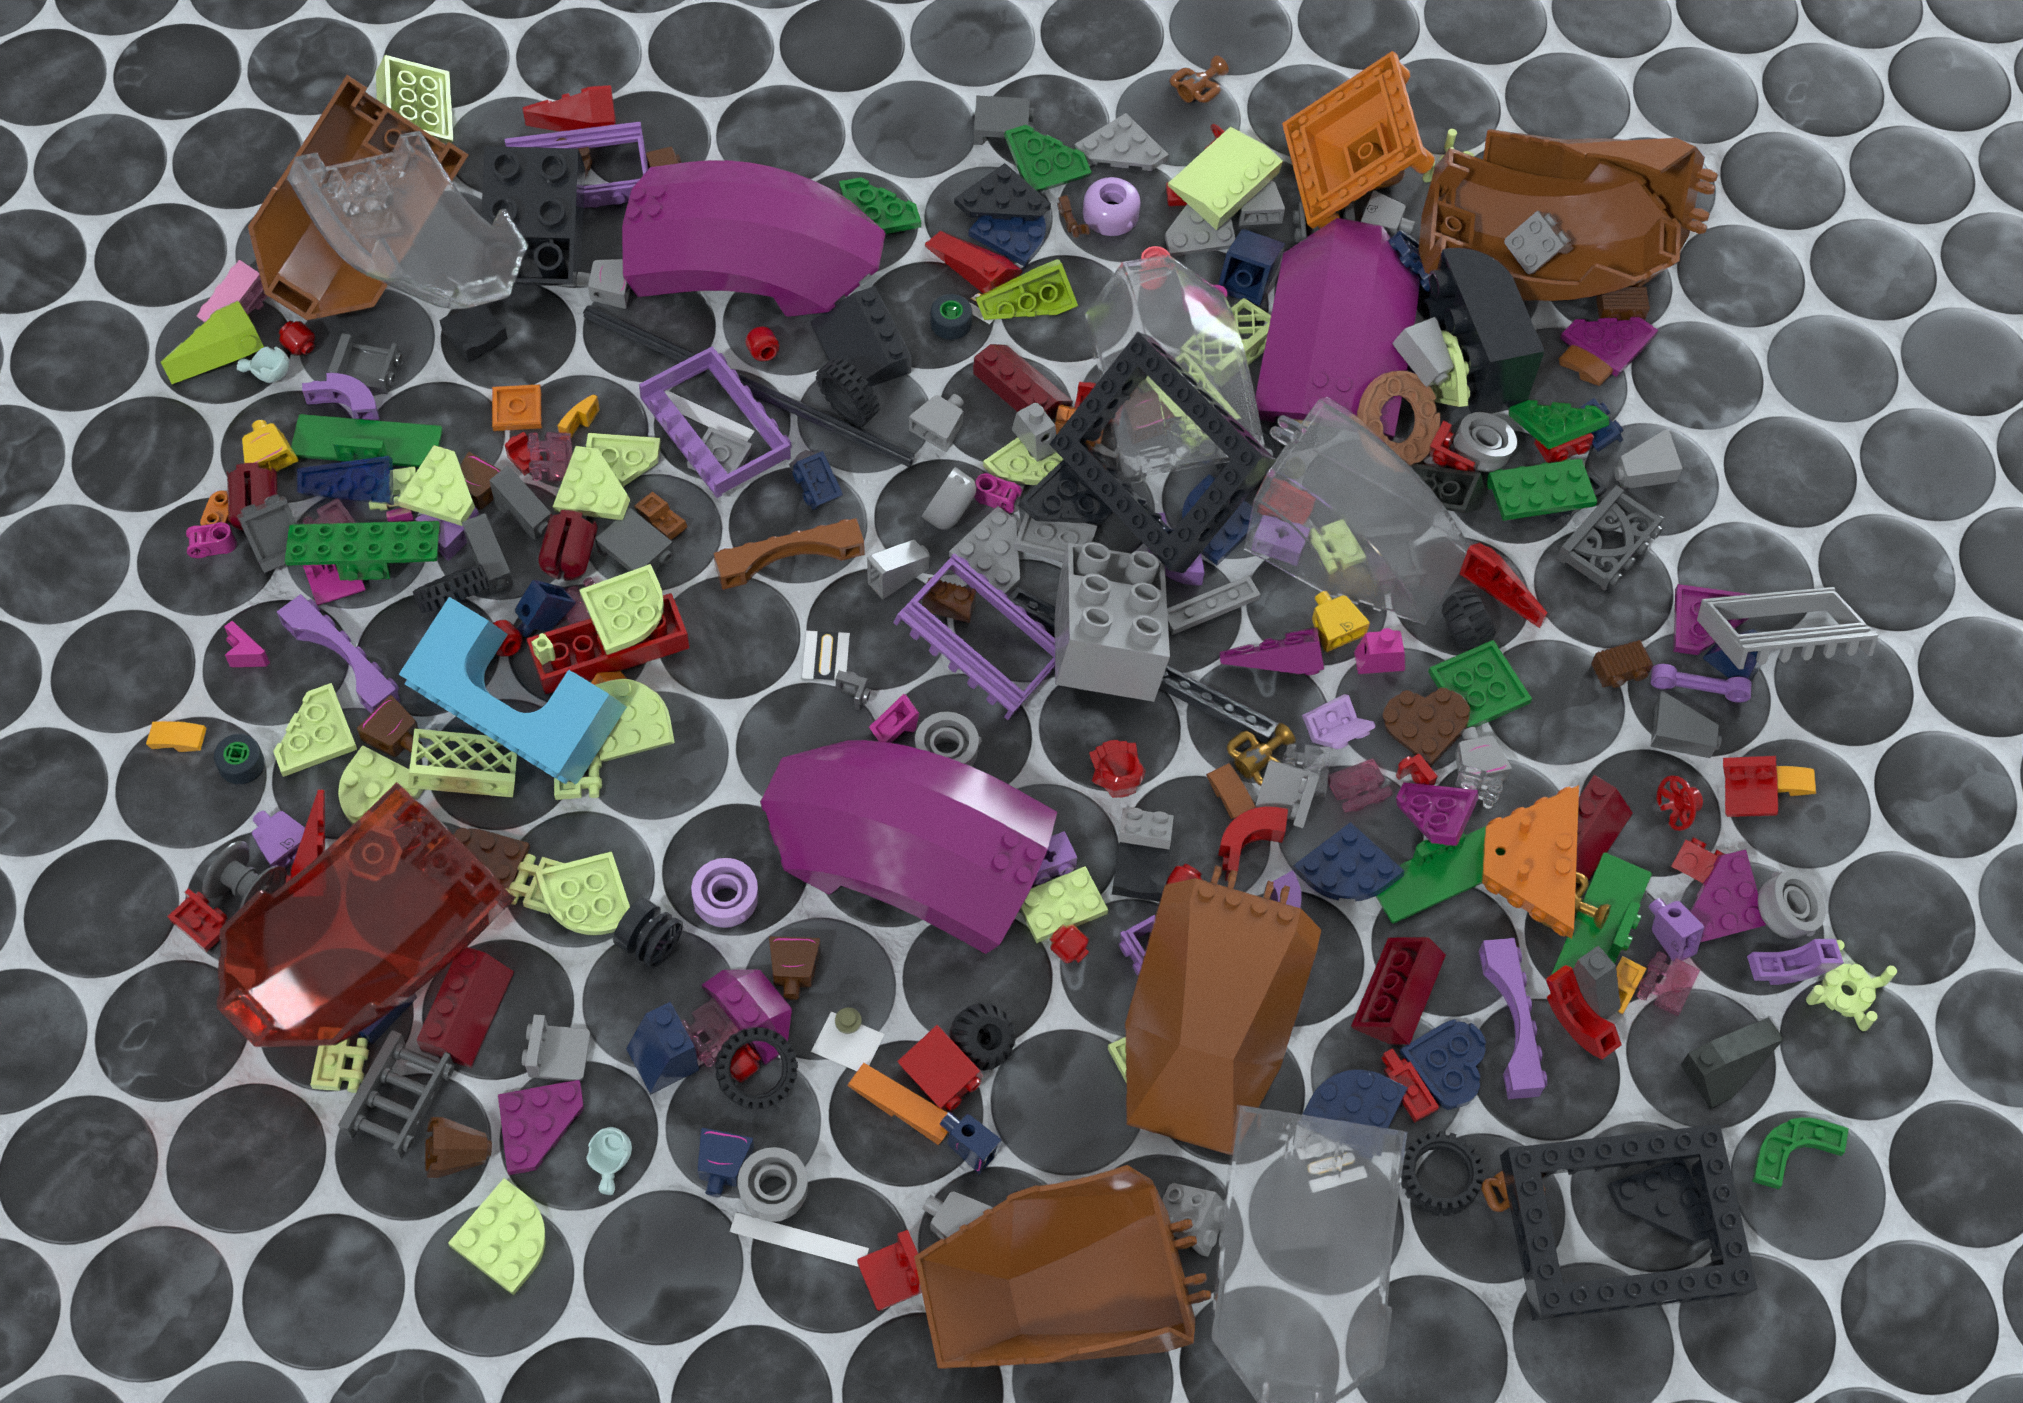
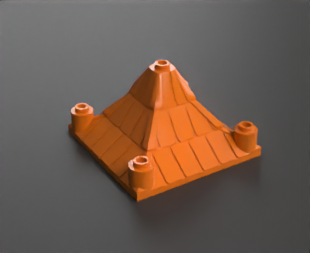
M1391 51L1282 123L1307 224L1312 229L1315 227L1321 229L1334 219L1340 218L1336 211L1346 207L1368 191L1390 187L1399 183L1405 175L1404 170L1409 166L1419 174L1428 172L1434 164L1433 154L1422 145L1405 85L1410 78V72L1399 62L1398 55L1394 51Z

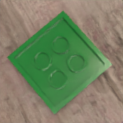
M1494 640L1430 667L1428 671L1438 689L1447 688L1460 694L1467 701L1470 707L1467 728L1481 726L1524 707L1532 701L1531 696Z

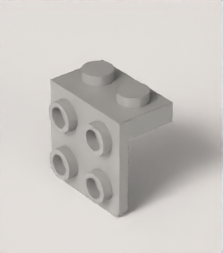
M1537 210L1504 240L1505 245L1527 274H1534L1558 252L1567 254L1573 249L1569 243L1571 238L1565 231L1559 230L1556 226L1558 221L1551 213L1547 214Z
M534 1015L533 1023L527 1026L526 1039L529 1040L528 1049H524L522 1054V1065L526 1067L528 1076L531 1078L582 1081L591 1037L590 1031L580 1028L548 1026L545 1015Z
M1176 1183L1170 1184L1162 1201L1168 1211L1171 1224L1186 1219L1192 1220L1193 1224L1192 1228L1186 1231L1173 1233L1174 1238L1179 1240L1187 1236H1196L1197 1244L1192 1246L1199 1255L1208 1257L1212 1247L1216 1244L1220 1228L1227 1219L1229 1207L1216 1192Z

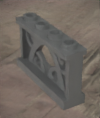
M1617 485L1563 544L1557 560L1564 565L1568 563L1600 585L1604 591L1610 585L1614 587L1623 576L1621 574L1624 569L1629 571L1636 561V555H1642L1650 544L1648 543L1651 538L1655 540L1663 530L1661 523L1664 518L1662 516L1655 515L1624 494V490ZM1622 509H1624L1630 514L1626 516ZM1605 519H1612V523H1614L1617 520V523L1608 524L1606 523ZM1639 519L1647 525V529L1645 531H1638L1637 527L1641 526V523L1634 522L1630 524L1629 521ZM1596 528L1605 531L1621 528L1624 537V547L1601 549L1602 539ZM1594 539L1596 541V548H1592L1593 544H1589L1587 540ZM1581 556L1591 558V559H1590V562H1588L1587 560H1585V559L1582 558ZM1595 559H1601L1600 566L1602 569L1604 564H1610L1612 570L1609 572L1601 571L1595 566Z

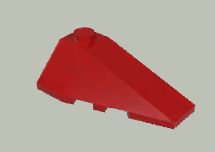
M611 85L587 87L581 89L579 94L570 96L567 93L562 95V99L553 102L544 100L523 107L525 125L562 132L616 125Z
M942 231L925 243V247L983 294L1015 279L1022 273V270L1008 258Z
M1482 543L1471 545L1467 550L1459 574L1538 628H1541L1547 615L1546 610L1502 557L1492 548L1486 547Z
M325 790L317 791L291 869V875H286V891H291V896H325Z

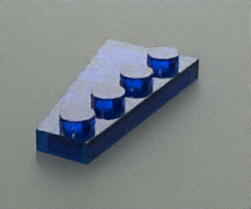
M383 456L297 468V492L302 495L394 505L393 458Z

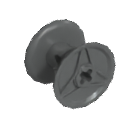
M237 841L227 846L214 859L203 880L202 892L205 897L217 898L232 889L234 896L239 894L243 897L240 904V917L243 922L252 923L263 917L276 903L285 886L287 872L284 867L275 865L258 875L255 873L256 869L254 867L247 868L250 856V849L247 843Z

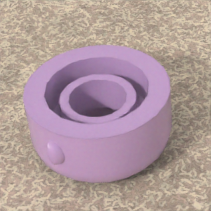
M1109 177L1097 180L1088 188L1084 196L1083 218L1092 230L1102 235L1118 236L1132 230L1138 222L1141 203L1140 196L1136 188L1123 179ZM1106 202H1116L1117 204L1112 205L1107 204Z
M731 858L712 860L697 871L692 881L691 890L695 912L704 921L713 926L728 928L740 925L753 914L757 906L759 896L755 874L750 867L739 860ZM725 888L737 891L735 898L728 902H720L713 896L717 891Z

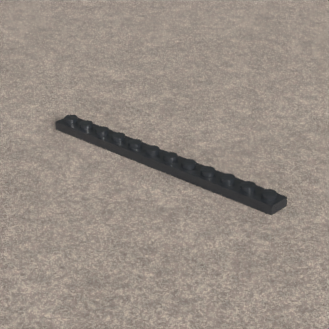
M1017 587L1008 599L1015 605L1021 606L1032 620L1041 623L1045 629L1055 633V606ZM1167 665L1159 689L1241 732L1248 731L1253 733L1256 739L1266 744L1275 733V728L1278 725L1275 721Z

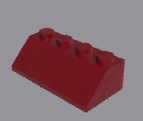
M990 344L974 357L973 374L1017 412L1033 403H1038L1043 407L1048 417L1053 420L1057 416L1059 405L1069 407L1073 404L1069 397L1008 345Z
M1595 775L1579 796L1576 872L1584 874L1588 881L1598 867L1603 853L1608 852L1633 814L1617 788Z
M1429 937L1388 938L1351 1027L1388 1044L1410 1045L1446 954Z
M460 945L416 1039L421 1052L442 1058L446 1052L450 1054L454 1063L472 1068L512 980L514 971L485 952Z

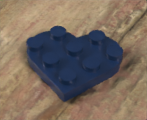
M1399 230L1388 241L1396 251L1399 250L1401 253L1399 259L1406 268L1411 267L1416 274H1420L1422 277L1420 283L1429 292V274L1424 271L1418 250L1419 242Z
M1455 1019L1447 1021L1414 1040L1410 1045L1400 1049L1399 1053L1402 1058L1412 1063L1434 1100L1441 1104L1444 1109L1460 1108L1468 1105L1475 1099L1480 1088V1074L1476 1067L1484 1057L1486 1040L1482 1032L1474 1024L1456 1022Z

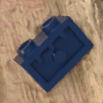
M1595 398L1580 407V409H1585L1586 405L1596 406L1607 416L1611 414L1604 402L1599 404ZM1609 418L1608 426L1591 432L1594 436L1592 445L1597 452L1615 440H1618L1619 443L1624 440L1621 435L1624 430L1618 421L1614 420L1612 422Z
M823 451L799 460L793 466V477L797 484H801L804 491L802 493L803 499L807 506H811L812 510H816L819 506L843 496Z

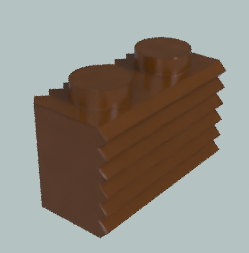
M1625 287L1613 292L1597 295L1599 319L1617 318V321L1630 320L1631 317H1640L1646 320L1650 309L1646 291L1647 287Z
M939 580L922 599V606L930 613L970 623L976 605L975 588L971 590L970 587H961V585L957 586L956 583L952 584L951 582L947 583L946 581L942 582V580Z
M1641 640L1606 649L1605 651H1598L1591 662L1603 688L1608 686L1617 688L1632 679L1641 681L1648 677L1653 667V663Z

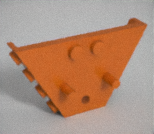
M1579 785L1573 788L1565 787L1553 797L1540 798L1534 805L1528 808L1520 807L1514 810L1510 816L1503 819L1498 817L1491 820L1486 826L1484 836L1482 884L1492 894H1500L1506 898L1513 907L1526 910L1534 920L1547 923L1558 935L1568 936L1571 939L1574 932ZM1498 848H1502L1506 853L1499 856L1495 851Z

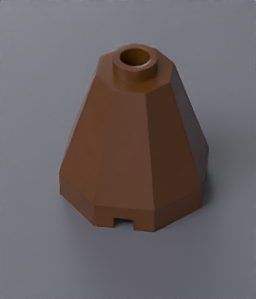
M443 1117L430 1118L427 1132H432V1136H429V1139L425 1141V1171H428L426 1174L427 1178H440L485 1163L486 1157H491L492 1141L487 1140L486 1133Z

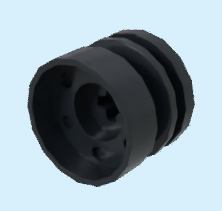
M643 897L632 904L623 915L614 932L613 943L629 954L636 952L637 960L644 961L646 966L654 969L669 956L682 934L683 922L678 918H672V915L668 912L661 914V908Z

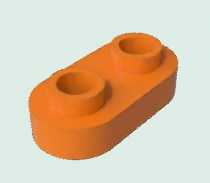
M217 491L210 496L200 520L201 526L219 522L229 524L227 491Z

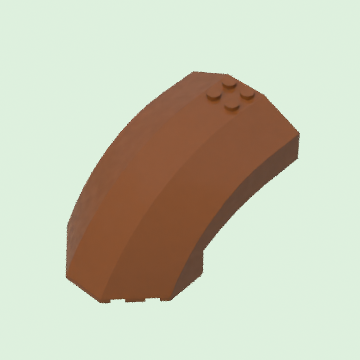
M346 75L275 187L271 189L248 225L264 294L305 320L374 307L468 157L467 153L452 143L448 142L445 145L366 93L367 87ZM392 182L393 187L408 192L405 196L394 188V206L404 230L403 235L363 242L357 241L346 210V189Z
M1449 148L1434 168L1421 216L1418 250L1424 271L1427 274L1432 270H1437L1442 249H1471L1484 253L1501 263L1512 275L1522 300H1571L1601 295L1634 285L1677 264L1680 261L1681 225L1676 218L1671 219L1665 212L1666 206L1657 194H1651L1646 188L1645 184L1647 182L1642 175L1605 161H1599L1585 179L1555 178L1512 170ZM1537 210L1547 214L1551 213L1558 221L1556 226L1559 230L1565 231L1571 238L1569 243L1573 249L1567 254L1558 252L1534 274H1527L1505 245L1504 240Z

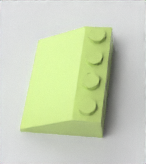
M384 55L376 71L377 100L442 143H452L453 130L449 71Z
M1230 127L1168 183V186L1217 230L1279 174L1283 160L1266 145Z

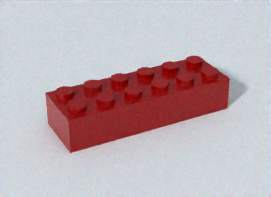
M672 593L663 595L662 617L657 627L648 637L633 646L608 655L604 650L591 618L543 633L553 644L556 656L555 661L550 660L544 665L535 656L532 641L537 639L539 635L527 638L530 654L545 695L556 690L568 670L589 681L594 679L597 673L617 672L689 649L688 634Z

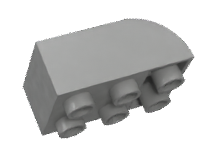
M1068 542L1061 568L1055 607V685L1154 702L1170 658L1165 565L1153 554L1146 551H1135L1130 554L1109 550L1104 545L1096 542H1088L1084 545Z

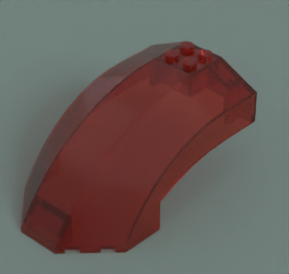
M396 782L358 821L306 868L272 894L259 890L220 928L221 956L218 963V980L220 982L217 1009L254 1047L337 1045L381 1019L422 988L469 946L517 897L447 826L407 788Z

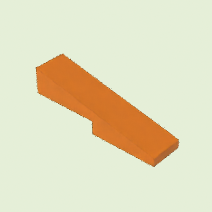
M864 1062L847 1085L890 1116L894 1114L938 1146L948 1133L940 1125L941 1120L948 1114L947 1112Z

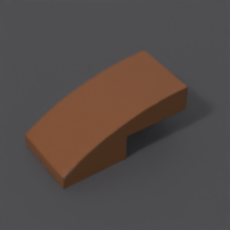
M1573 344L1559 358L1560 366L1579 372L1581 380L1600 386L1613 373V368L1603 360Z
M651 492L634 505L636 511L669 540H672L687 528L686 521L671 511L668 503L654 492Z
M1229 763L1206 774L1216 796L1221 797L1231 819L1255 808L1247 789Z

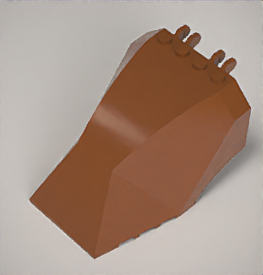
M1489 129L1486 134L1483 160L1512 170L1555 178L1585 179L1599 161H1605L1640 174L1646 180L1645 186L1650 193H1656L1665 204V212L1671 219L1676 218L1680 223V250L1689 237L1690 231L1698 234L1706 233L1707 226L1702 222L1708 221L1710 214L1701 208H1695L1698 192L1706 195L1714 194L1715 186L1709 182H1715L1718 174L1713 172V170L1703 169L1705 157L1696 146L1678 138L1643 140L1585 138L1565 140ZM1661 272L1631 286L1642 287Z
M1215 865L1211 882L1195 878L1164 886L1125 1021L1126 1125L1233 1155L1281 1068L1315 959L1321 929L1301 908L1286 904L1290 891L1289 886L1284 885L1281 889L1279 902L1270 900V896L1274 889V882L1267 881L1263 897L1233 889L1238 873L1234 870L1229 873L1227 887L1217 885L1222 871L1220 866Z
M1128 1165L1075 1180L1043 1186L1035 1185L1007 1196L1005 1201L994 1208L985 1210L984 1214L974 1221L960 1226V1230L946 1239H940L914 1256L939 1369L1056 1363L1168 1352L1194 1343L1196 1319L1192 1304L1211 1299L1210 1291L1206 1290L1189 1295L1187 1287L1203 1284L1206 1282L1207 1277L1206 1274L1200 1273L1185 1278L1178 1253L1179 1249H1186L1197 1244L1196 1236H1187L1175 1241L1173 1234L1192 1228V1220L1186 1219L1171 1224L1168 1211L1152 1179Z

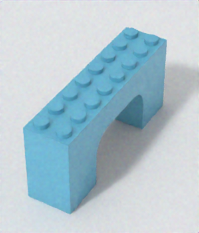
M449 597L399 673L400 676L407 679L404 684L562 783L567 784L568 781L577 784L627 707L607 692L570 670L567 671L549 701L535 712H518L496 699L487 691L484 676L488 664L508 634L487 619Z

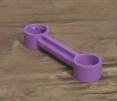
M1669 664L1655 665L1652 667L1651 685L1658 689H1671L1678 686L1724 694L1732 702H1746L1751 698L1752 683L1747 678L1732 677L1728 680L1682 673L1677 672V669Z

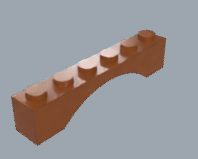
M857 518L851 520L844 519L838 523L826 526L819 525L813 529L795 531L781 537L774 536L756 543L749 542L743 546L731 549L724 548L714 553V562L722 590L747 584L763 567L788 556L817 554L842 561L865 555V546Z

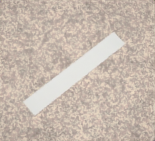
M664 391L680 413L688 418L746 442L754 433V430L672 392Z
M737 1212L729 1231L857 1267V1259L866 1256L869 1248L774 1222L763 1221Z

